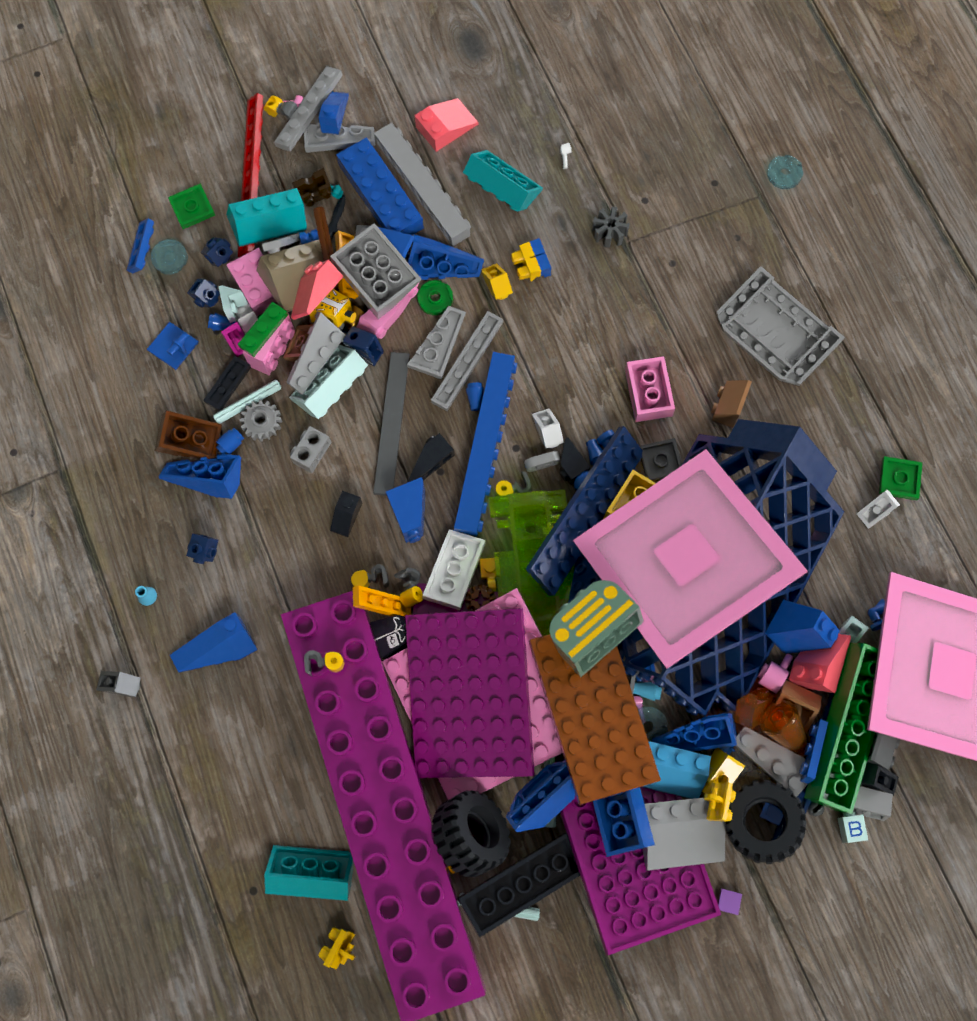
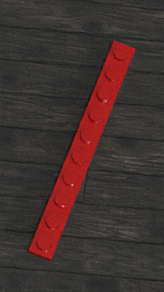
M256 93L247 101L241 201L258 198L260 142L262 139L261 126L263 123L262 110L264 108L263 95ZM254 243L241 247L238 245V257L240 258L255 250Z

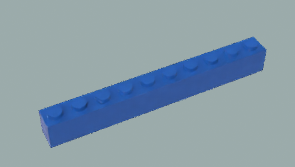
M493 352L454 526V531L477 537L478 532L483 530L484 521H481V517L487 511L488 503L485 502L486 496H490L492 485H489V480L494 478L495 467L492 466L494 460L498 459L499 449H496L497 443H501L503 432L500 429L501 425L505 426L507 414H504L505 408H509L510 404L508 392L513 390L514 380H511L512 373L516 374L518 363H515L514 355Z

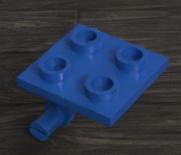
M169 322L147 348V351L177 370L199 342Z

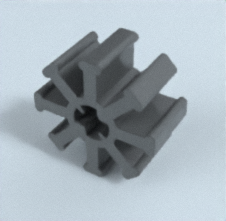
M611 207L610 216L602 208L599 210L598 219L594 217L592 231H595L594 239L596 242H599L600 239L605 237L604 247L610 248L612 238L616 241L617 246H619L623 242V237L628 235L630 225L629 223L626 224L628 215L623 212L622 215L616 218L617 207Z

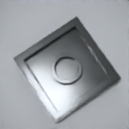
M675 438L640 446L643 450L641 462L645 477L653 482L662 480L682 465Z

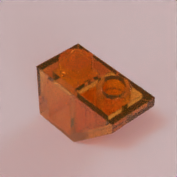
M759 687L738 699L734 722L750 729L758 726L764 721L776 699V694L766 688Z

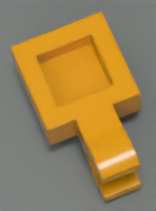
M499 557L480 559L481 580L487 579L488 587L496 592L495 578H501Z

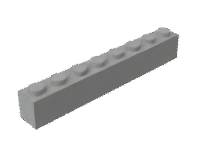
M390 123L374 133L376 144L453 247L470 237L471 225L466 218L463 219L459 208L451 203L448 193H444L439 181L433 179L430 169L422 164L419 154L413 152L410 142L404 140L401 130L398 127L396 128L393 123Z

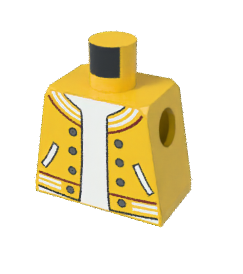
M332 289L309 314L311 322L314 323L317 311L321 312L337 328L344 321L353 323L356 319V313L352 311L350 299L335 289Z

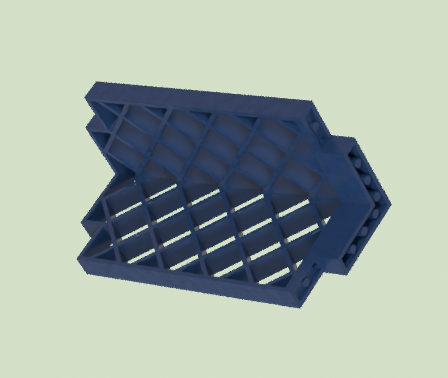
M738 419L728 438L699 434L682 463L684 465L707 449L729 477L749 466L750 473L734 483L744 495L755 489L757 490L758 497L750 502L762 517L763 499L768 497L769 520L766 521L787 546V526L792 524L793 545L788 548L808 570L807 573L768 599H771V613L767 620L765 601L748 613V628L742 630L741 617L724 629L725 637L717 639V635H715L667 669L651 647L637 653L635 642L644 638L637 628L617 645L627 675L631 677L637 675L638 678L645 682L651 680L655 685L664 688V693L675 697L674 701L684 707L686 706L685 710L692 715L701 714L706 716L713 702L718 703V707L725 712L730 710L739 712L774 646V642L765 634L783 600L793 603L798 601L844 514V510L827 492L837 470L800 426ZM721 454H730L732 456L722 460ZM757 460H769L770 462L759 467ZM786 470L792 476L789 480H786ZM791 490L792 512L787 514V491ZM810 498L815 503L813 506H810ZM814 517L815 530L812 536H810V518ZM749 642V654L743 662V644ZM725 651L726 670L719 672L718 654ZM660 661L662 672L659 674L645 668ZM700 661L701 680L693 683V664ZM674 671L676 686L666 678L667 674ZM726 685V697L719 692V687Z

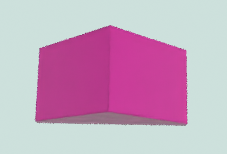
M238 322L221 331V335L235 356L238 357L244 351L239 348L238 343L245 334Z

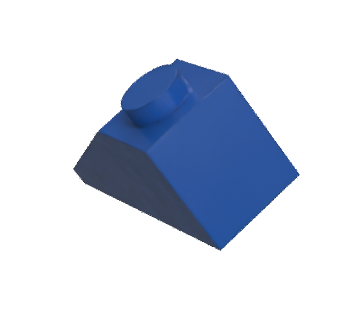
M331 92L323 102L319 114L322 133L339 134L349 93Z

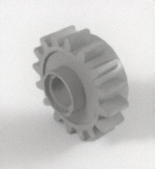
M259 400L257 405L253 401L251 408L247 405L245 406L247 412H241L244 418H241L240 422L243 424L241 428L243 431H246L247 437L251 436L254 441L258 438L263 442V439L267 438L270 440L272 435H277L276 431L281 429L279 423H282V419L279 417L281 413L277 410L276 405L271 406L269 401L263 404L262 400ZM260 419H265L263 423H258Z

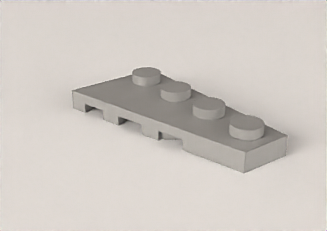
M320 122L317 125L309 124L304 131L305 151L309 153L347 149L366 137L372 146H375L374 127L355 125L344 127L341 124L339 134L321 132Z
M298 233L264 242L262 244L263 250L268 251L269 254L279 252L282 249L281 247L300 241V236Z
M448 306L413 358L410 359L407 367L442 379L466 312Z
M318 311L315 315L316 320L313 327L311 326L308 331L309 336L301 347V354L298 360L295 361L286 381L287 384L302 395L346 336Z
M746 726L737 734L736 747L773 781L783 784L784 788L792 790L795 797L801 793L807 785L800 781L802 774L799 773L805 758Z

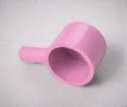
M786 654L780 666L773 661L769 664L765 663L757 676L760 678L758 683L776 694L789 674L787 669L793 660V656Z

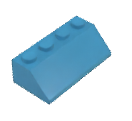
M648 741L661 781L642 787L690 799L699 798L709 777L711 756Z

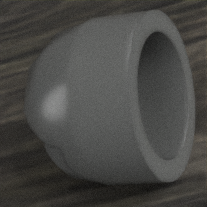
M811 801L807 812L814 817L820 816L824 812V806L819 804L821 807L814 813L812 810L818 803Z

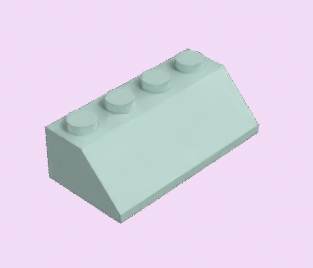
M339 345L303 395L295 390L289 398L310 416L319 419L327 413V409L339 400L340 395L352 386V382L364 373V369L368 364L354 349Z

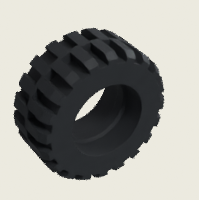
M755 780L752 781V784H744L739 791H735V800L729 804V810L733 813L732 820L726 821L725 824L727 835L733 847L745 858H750L759 864L760 862L772 864V862L777 861L780 863L785 858L794 855L795 851L800 848L805 836L806 814L801 806V801L793 795V791L789 788H784L783 784L779 782L776 784L771 783V780H764V782ZM759 803H771L782 811L786 824L780 837L773 841L764 842L755 839L748 832L745 818L752 806Z
M472 790L463 791L442 803L436 809L432 823H434L432 825V833H434L433 842L437 845L438 854L443 857V862L446 865L451 866V870L456 873L459 872L460 875L465 877H477L502 864L509 852L511 839H509L510 831L506 826V818H503L501 809L497 808L495 802L492 799H488L487 795L479 794V792Z

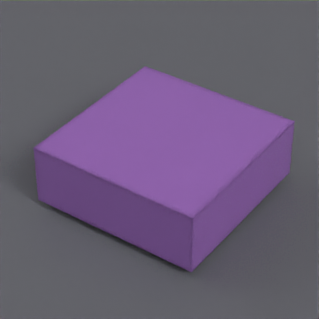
M720 889L718 899L720 911L738 915L742 894Z

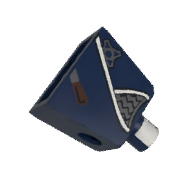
M351 327L349 332L342 330L346 335L342 340L345 346L354 349L365 362L375 366L384 353L376 335L357 327Z

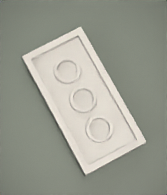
M449 529L423 593V599L460 610L484 549L485 540Z

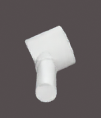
M570 143L561 145L560 153L563 158V169L568 168L567 154L572 152Z

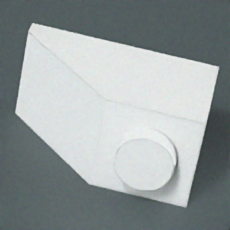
M550 409L532 414L545 448H555L559 444L564 443L560 424Z

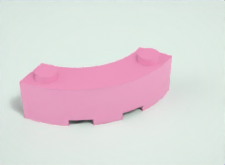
M418 284L380 319H377L369 309L360 316L357 328L376 335L377 339H382L387 330L404 311L411 298L417 294Z

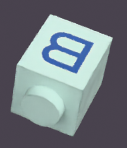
M855 811L852 814L843 813L844 817L838 818L842 843L868 840L863 815H856Z

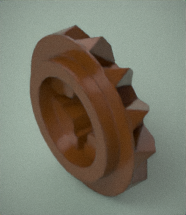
M481 584L472 587L465 597L467 609L475 611L480 608L479 603L475 601V599H478L479 593H481L483 598L489 599L483 601L482 607L496 600L494 591L488 586Z

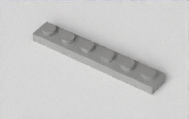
M329 66L325 67L274 141L277 148L291 152L321 108L323 102L343 76L341 70Z
M487 311L431 399V403L445 411L449 410L503 324L502 318Z

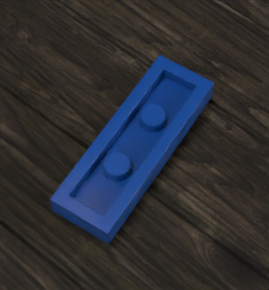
M149 218L139 222L126 270L132 274L142 270L145 266V255L149 250V240L154 232V221Z
M820 719L810 727V743H807L804 755H806V759L799 771L802 774L800 781L806 784L815 780L827 730V721Z

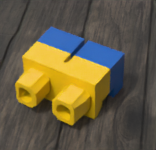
M540 238L519 245V250L511 253L514 265L523 262L524 266L517 268L520 280L529 278L530 281H533L536 277L551 276V265Z

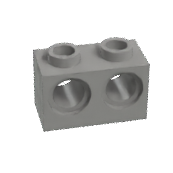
M309 426L308 430L302 433L299 444L291 450L290 459L293 464L313 473L332 442L329 436ZM312 439H319L316 444H310ZM303 454L309 455L305 460L300 459Z

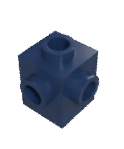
M215 237L207 241L206 247L201 253L212 266L219 267L230 260V255L233 251L230 249L231 245L226 239Z
M197 279L187 294L194 299L193 302L197 306L203 308L213 307L219 300L220 292L211 281Z
M192 534L186 556L194 558L193 562L205 564V561L213 562L219 540L205 535Z

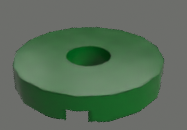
M430 280L424 283L418 291V305L426 314L433 316L442 315L448 306L452 307L453 291L448 284L440 280ZM437 294L440 296V299L433 301L430 297Z

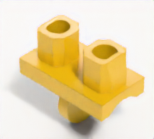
M713 782L711 794L704 795V800L709 802L707 820H732L733 813L729 810V804L735 800L736 792L732 790L733 784L729 782Z
M333 927L329 933V938L335 942L332 948L328 946L322 947L318 954L324 961L323 965L328 968L337 969L339 964L345 965L347 959L354 960L356 956L351 953L354 948L351 941L355 934L348 930H340Z

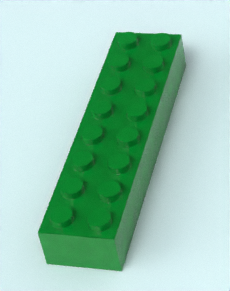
M866 643L849 644L837 690L834 693L827 717L828 725L815 780L808 784L804 796L805 799L848 814L853 813L875 732L867 730L878 649Z

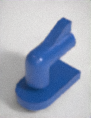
M881 599L875 607L868 610V615L872 623H874L870 626L872 631H877L882 627V620L879 615L884 613V599Z

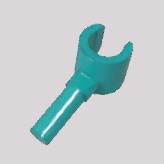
M331 185L332 196L340 199L343 195L340 185Z

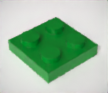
M201 183L168 197L182 229L216 216Z
M884 456L881 465L879 494L881 495L888 490L893 497L917 501L920 497L923 462Z

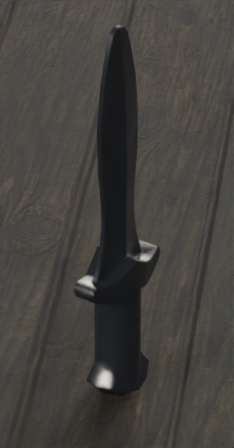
M344 195L339 199L334 209L332 220L328 225L331 240L333 235L339 230L337 229V224L345 207L346 197Z

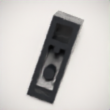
M440 433L436 436H431L426 441L408 482L421 477L425 480L455 456L454 449Z

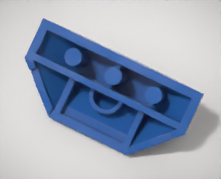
M565 760L545 766L516 793L510 812L506 815L507 820L516 832L546 826L575 799L576 794Z

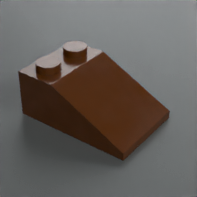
M166 410L161 417L154 451L197 459L201 457L213 459L216 457V446L218 445L216 441L220 437L222 424Z

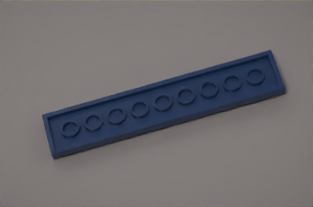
M625 426L618 427L526 567L528 573L548 596L556 594L582 553L573 540L603 520L614 498L642 458L643 450Z

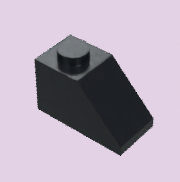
M568 437L565 439L559 473L565 482L568 481L571 485L580 474L590 471V466Z
M345 491L341 492L335 506L330 528L331 532L349 537L363 504L359 496Z
M866 763L861 786L893 794L894 796L899 777L880 765Z

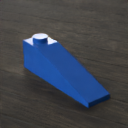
M414 234L415 238L411 245L407 262L421 280H428V278L445 279V277L469 278L480 276L484 263L483 258L433 239Z
M220 454L217 455V458L213 459L201 457L200 461L190 462L189 460L169 462L158 477L161 480L210 496L232 499L240 485L241 457L239 455Z
M234 612L170 654V657L180 673L203 668L204 666L241 660L258 649L242 619Z
M732 713L710 715L653 738L652 742L691 752L736 746V726Z

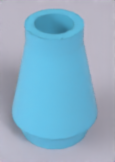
M139 586L135 590L138 601L142 605L149 606L156 601L157 593L154 588Z
M635 682L633 694L652 701L661 699V687L652 682Z

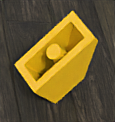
M497 263L481 269V274L487 287L496 300L505 299L509 294L513 293L507 273Z

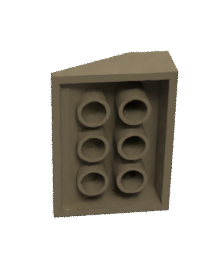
M320 240L260 257L256 271L277 304L287 312L293 310L300 280L305 275L304 270L311 264L314 266L319 261L324 262Z

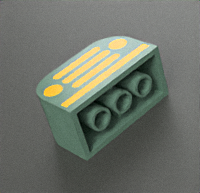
M601 580L592 583L585 590H580L576 594L575 599L560 608L559 613L551 621L550 635L560 656L582 677L644 621L640 606L620 586L612 581Z

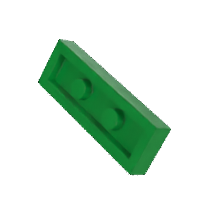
M272 302L238 343L239 348L255 357L289 315L288 312Z

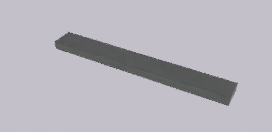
M391 352L374 495L387 496L386 491L394 488L408 376L407 364L410 360V354Z

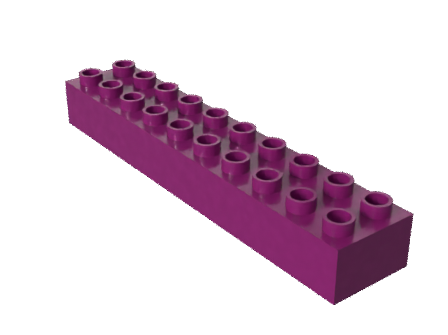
M353 591L281 614L400 1020L416 1021L486 996V987L448 867L443 862V857L438 854L437 845L433 842V819L420 778L418 777L388 676L379 654L367 610L353 607ZM311 650L319 652L322 658L328 652H337L343 657L345 663L341 671L332 672L326 666L319 668L316 660L311 659L312 676H309L305 672L304 656Z

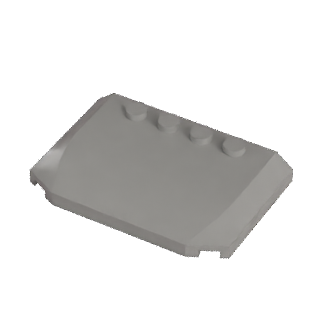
M761 266L716 312L722 330L729 338L779 381L800 386L845 339L832 326L828 327L776 283L774 277Z

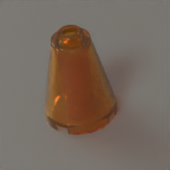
M785 700L781 701V704L775 705V703L769 705L760 715L759 720L761 721L760 728L784 748L797 755L804 754L805 747L809 741L796 706L792 702Z

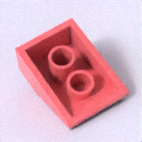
M458 98L428 106L414 115L416 128L436 152L478 125V121Z
M329 260L319 261L314 266L311 264L304 270L305 275L300 280L291 314L293 320L309 315L344 277Z
M838 634V638L834 641L831 648L800 652L794 660L789 680L802 688L836 693L851 636Z

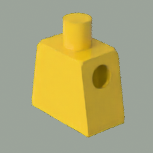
M715 748L711 755L709 777L702 792L711 794L713 782H729L733 784L745 765L719 748Z

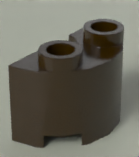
M324 168L314 172L310 178H301L292 182L294 189H298L300 197L307 207H311L323 199H329L332 195V188Z

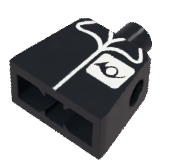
M396 615L370 622L381 658L388 659L407 648L406 618L404 616Z

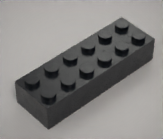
M561 834L457 898L478 937H482L580 876L568 834Z

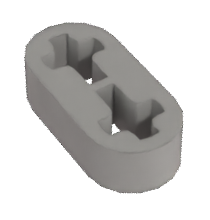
M553 451L525 460L524 464L527 472H533L560 463L561 459L558 451Z

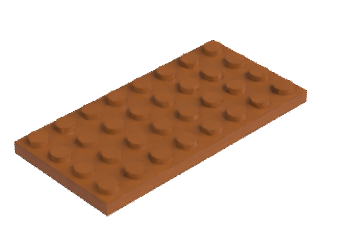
M550 634L530 639L529 645L578 804L582 805L661 781L617 646L580 677L560 656Z

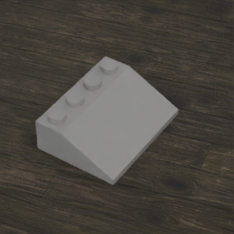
M375 223L330 256L332 264L344 276L343 278L377 319H380L393 309L421 281L419 275Z
M704 798L644 804L655 843L654 846L643 848L646 871L725 861L726 821H709L706 819L709 802L704 800Z

